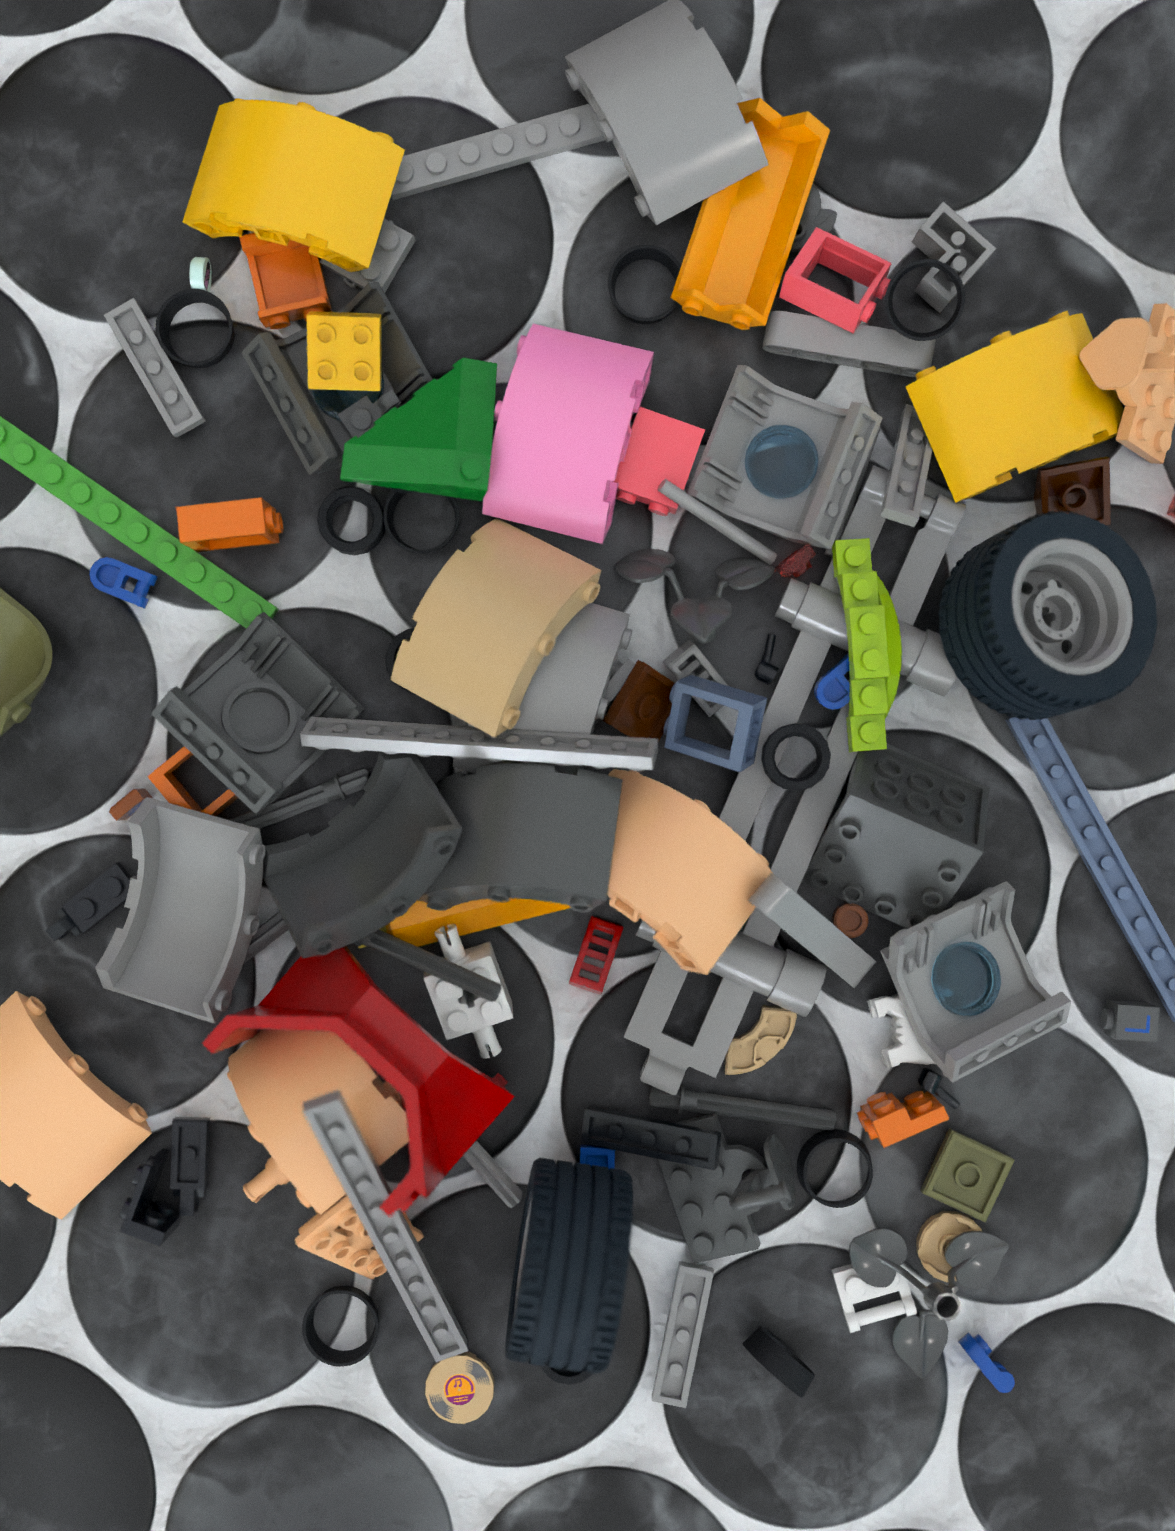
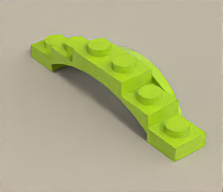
M870 539L835 540L832 546L834 577H837L841 592L849 652L850 698L849 716L846 717L849 752L887 749L885 718L893 704L901 671L902 649L898 618L885 585L878 577L877 571L872 570Z

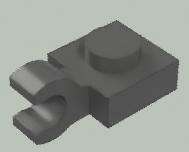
M391 389L373 404L367 395L339 413L338 416L351 436L354 437L356 435L359 438L374 427L373 422L402 403Z

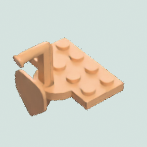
M1167 303L1153 305L1149 322L1143 318H1120L1115 320L1085 346L1079 355L1081 362L1096 386L1102 390H1116L1119 400L1125 406L1116 441L1154 464L1164 463L1166 452L1171 446V435L1175 424V310Z

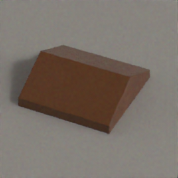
M1105 456L1038 469L1034 492L1036 513L1046 514L1051 511L1075 512L1098 520L1105 525H1111L1110 458Z

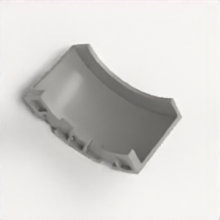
M668 0L564 56L569 69L565 70V75L573 91L578 89L593 108L600 120L598 126L603 138L607 143L613 142L637 192L634 201L642 217L647 215L656 225L769 165L753 121L746 124L737 105V102L743 99L727 66L704 28L702 27L698 30L694 28L692 22L694 20L693 13L680 0Z
M589 603L582 608L556 637L555 645L550 654L544 656L519 707V720L512 730L593 735L597 719L603 720L608 708L609 699L604 698L618 655L621 649L627 650L633 630L627 628L630 614L594 603ZM467 722L464 725L465 727H474ZM454 758L452 767L475 774L476 767L526 763L513 760L493 762L483 758ZM535 763L555 765V772L577 775L578 769H584V765L560 766L556 763Z
M146 797L128 821L132 839V858L138 860L137 876L130 878L128 894L124 907L130 909L123 929L116 928L106 951L95 969L105 989L215 1024L220 1013L225 1012L230 1006L232 1000L231 992L240 974L252 936L256 934L259 928L260 918L257 914L262 889L263 859L266 848L262 845L260 829Z

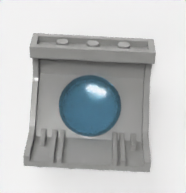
M737 365L687 493L722 516L791 542L831 549L881 424L882 417L865 404L859 402H851L849 409L825 404L781 388L749 366Z
M1007 881L995 887H988L980 894L966 901H959L952 908L937 915H930L923 922L913 927L899 930L894 936L890 937V946L880 950L919 1045L952 1083L1067 1023L1071 1000L1063 992L1051 997L1038 983L1011 922L1015 889Z

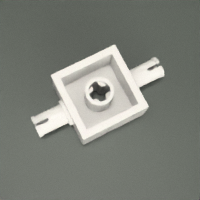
M448 924L447 933L444 926L435 931L444 957L441 958L495 981L502 987L497 1000L491 1002L424 972L423 979L446 1040L473 1032L481 1058H490L488 1053L490 1051L489 1047L494 1057L501 1052L502 1048L499 1045L492 1025L512 1019L513 1005L491 942L488 941L464 950L456 924Z

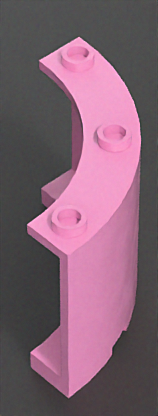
M533 324L527 336L522 335L519 339L517 359L503 401L498 400L495 406L494 421L497 422L492 443L488 491L483 498L482 514L603 544L612 524L619 483L613 481L616 479L619 462H624L632 433L630 421L633 412L638 413L650 382L654 352Z

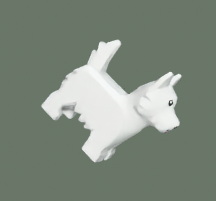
M940 983L935 985L941 999L953 996V991L942 988ZM898 993L892 997L882 996L867 1001L872 1018L884 1017L886 1014L893 1017L890 1022L894 1027L890 1028V1031L894 1034L891 1038L895 1043L880 1050L884 1066L890 1068L898 1066L900 1063L936 1064L919 1045Z

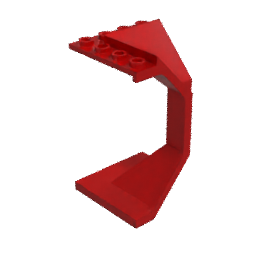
M346 946L322 956L316 955L303 959L300 956L257 1006L227 1015L202 1043L214 1054L253 1038L261 1029L329 1031L342 1039L403 1096L405 1101L411 1157L409 1173L379 1207L389 1217L398 1208L405 1213L420 1194L427 1199L448 1172L515 1097L505 1088L508 1081L502 1075L497 1073L494 1078H491L444 1048L374 983Z

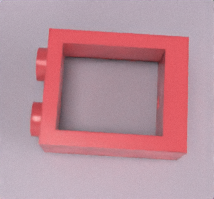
M816 227L786 271L779 298L854 334L861 321L868 323L877 305L874 302L875 299L879 298L882 300L891 281V279L887 278L892 263ZM819 263L867 286L868 289L860 302L857 304L808 280L816 265Z

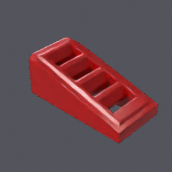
M591 916L569 980L570 985L599 995L602 994L624 928L623 926ZM594 929L613 935L612 942L593 936ZM589 943L609 949L608 954L589 949ZM585 956L604 962L603 968L583 962ZM580 970L600 976L599 981L579 976Z

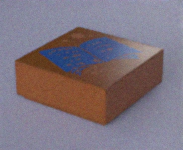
M133 789L112 806L109 813L116 821L127 820L135 813L146 797H153L146 789Z

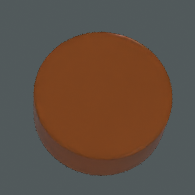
M843 903L835 909L832 923L848 938H855L862 935L867 929L868 915L857 904Z

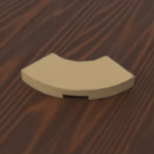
M762 1006L759 1018L753 1027L744 1034L733 1037L725 1056L724 1074H743L765 1065L787 1044L793 1032L797 1014L782 1007Z

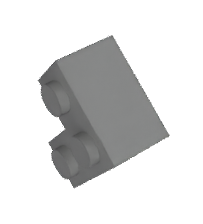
M944 201L920 227L912 240V243L930 259L941 261L953 268L961 278L964 286L996 250L989 241ZM934 267L922 278L914 290L939 313L957 295L955 284L949 275Z

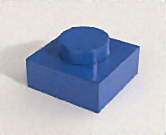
M581 1144L580 1163L589 1164L591 1167L596 1165L614 1169L615 1150Z

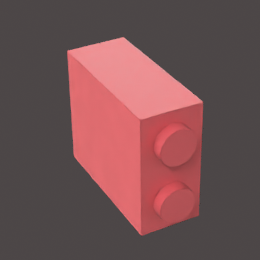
M640 407L631 428L632 433L624 462H619L616 479L613 481L619 483L616 499L634 505L636 501L649 505V511L661 516H667L668 513L676 514L678 504L660 493L658 487L664 479H667L684 491L705 429Z

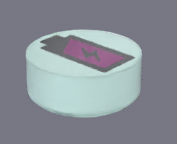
M194 257L191 260L189 271L191 289H201L210 292L212 271L209 258Z

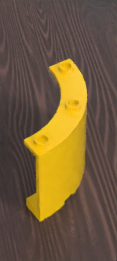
M236 98L232 102L219 105L182 222L211 238L225 236L241 237L243 230L253 231L260 240L288 246L289 240L309 246V254L324 259L349 272L368 269L405 149L394 144L393 138L385 133L369 131L354 123L317 111L312 105L304 102L292 105L268 100H243Z
M1064 311L1051 317L1047 323L1013 336L1010 331L1003 332L990 339L991 345L938 370H936L935 366H931L915 375L917 381L905 386L955 503L970 499L1011 480L1010 472L1016 469L1019 474L1029 469L1034 470L1060 459L1074 450L1077 452L1117 436L1124 409L1116 390H1102L1097 387L1079 357L1081 350L1093 340L1082 313L1069 315L1068 311Z

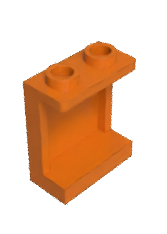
M255 233L239 237L242 250L247 256L260 310L258 311V317L265 328L283 329L290 326L292 321L300 319L307 321V314L310 311L332 312L320 258L309 254V246L289 240L288 246L260 240L256 237Z

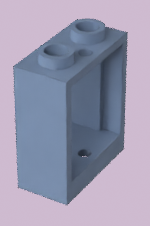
M689 675L677 681L673 685L669 696L672 706L670 716L664 725V735H666L664 748L737 772H742L754 764L767 698L694 675ZM692 696L739 710L731 751L685 736Z

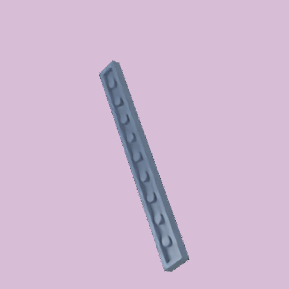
M1009 717L1005 719L1168 1015L1175 1022V947L1048 718L1029 720L1028 718L1018 719L1017 717Z

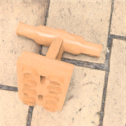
M271 1156L265 1164V1169L248 1183H245L243 1190L252 1202L257 1203L278 1184L286 1185L290 1180ZM347 1194L320 1215L315 1210L316 1215L299 1228L300 1235L295 1238L299 1248L369 1279L379 1277L387 1271ZM403 1213L416 1241L419 1242L424 1238L422 1231L414 1227L406 1213Z

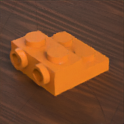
M916 1091L907 1095L903 1103L892 1092L889 1094L880 1092L870 1096L866 1100L867 1103L860 1106L862 1110L856 1112L864 1131L868 1133L871 1140L877 1138L883 1148L949 1120L944 1106L931 1093H924L923 1091Z

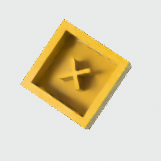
M310 311L307 314L308 389L381 390V314Z

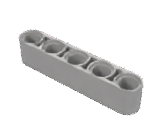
M770 311L762 348L767 352L915 377L920 371L932 366L936 340L916 341L901 335L896 330L860 324L853 334L820 317L787 311Z
M773 873L769 874L748 900L853 988L859 984L876 963L870 955Z

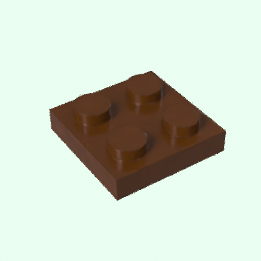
M637 660L603 722L628 737L658 739L659 742L664 733L665 722L670 716L672 703L669 700V696L675 683L648 664Z

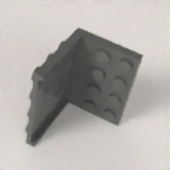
M887 744V749L858 751L852 765L846 797L820 839L801 883L845 902L857 904L864 910L905 928H910L923 922L930 915H937L943 912L984 852L990 788L890 744Z

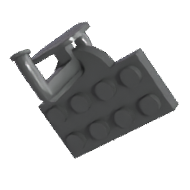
M716 1112L676 1122L678 1124L722 1132L718 1167L715 1170L658 1159L693 1264L757 1250L761 1243L751 1214L759 1211L762 1206L778 1202L781 1203L785 1210L793 1208L796 1202L790 1153L775 1134L768 1135L764 1142L765 1157H762L754 1149L743 1145H727Z

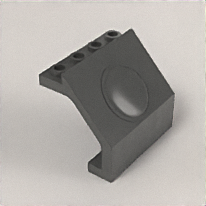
M263 612L256 616L237 642L186 689L182 691L178 686L170 689L151 715L243 803L257 814L280 797L327 751L319 750L315 747L301 746L300 733L311 717L357 719L365 708L278 624Z

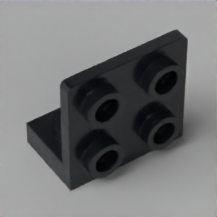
M164 1148L155 1156L150 1155L145 1165H139L132 1180V1185L136 1186L133 1197L126 1199L120 1212V1218L124 1219L120 1232L157 1246H161L175 1231L182 1216H179V1212L175 1211L173 1205L163 1201L151 1202L169 1154V1150Z

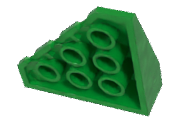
M461 358L452 365L451 371L438 380L432 379L413 393L412 396L414 398L398 409L394 407L373 422L374 427L359 438L355 435L344 443L340 480L482 501L488 491L497 363Z

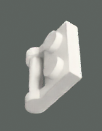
M852 1264L831 1269L850 1333L859 1331L860 1326L906 1314L908 1317L917 1314L908 1281L898 1272H896L891 1285L887 1287H874L859 1277ZM899 1292L900 1300L859 1312L854 1310L853 1304Z

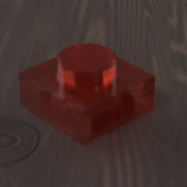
M808 543L802 545L776 566V570L783 578L789 577L792 574L797 578L812 566L809 560L816 553Z

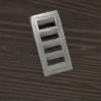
M687 640L663 661L678 681L702 665L703 669L695 676L704 679L711 676V681L727 685L697 646L690 640ZM693 655L694 658L679 670L678 666ZM692 696L708 717H711L724 706L711 701L706 703L704 699Z

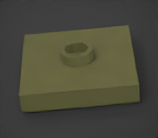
M949 1128L920 1191L986 1223L1015 1159Z

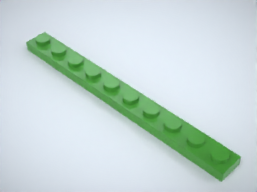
M0 416V458L246 629L256 616L263 612L271 619L276 615L279 608L195 550L180 543L178 538Z

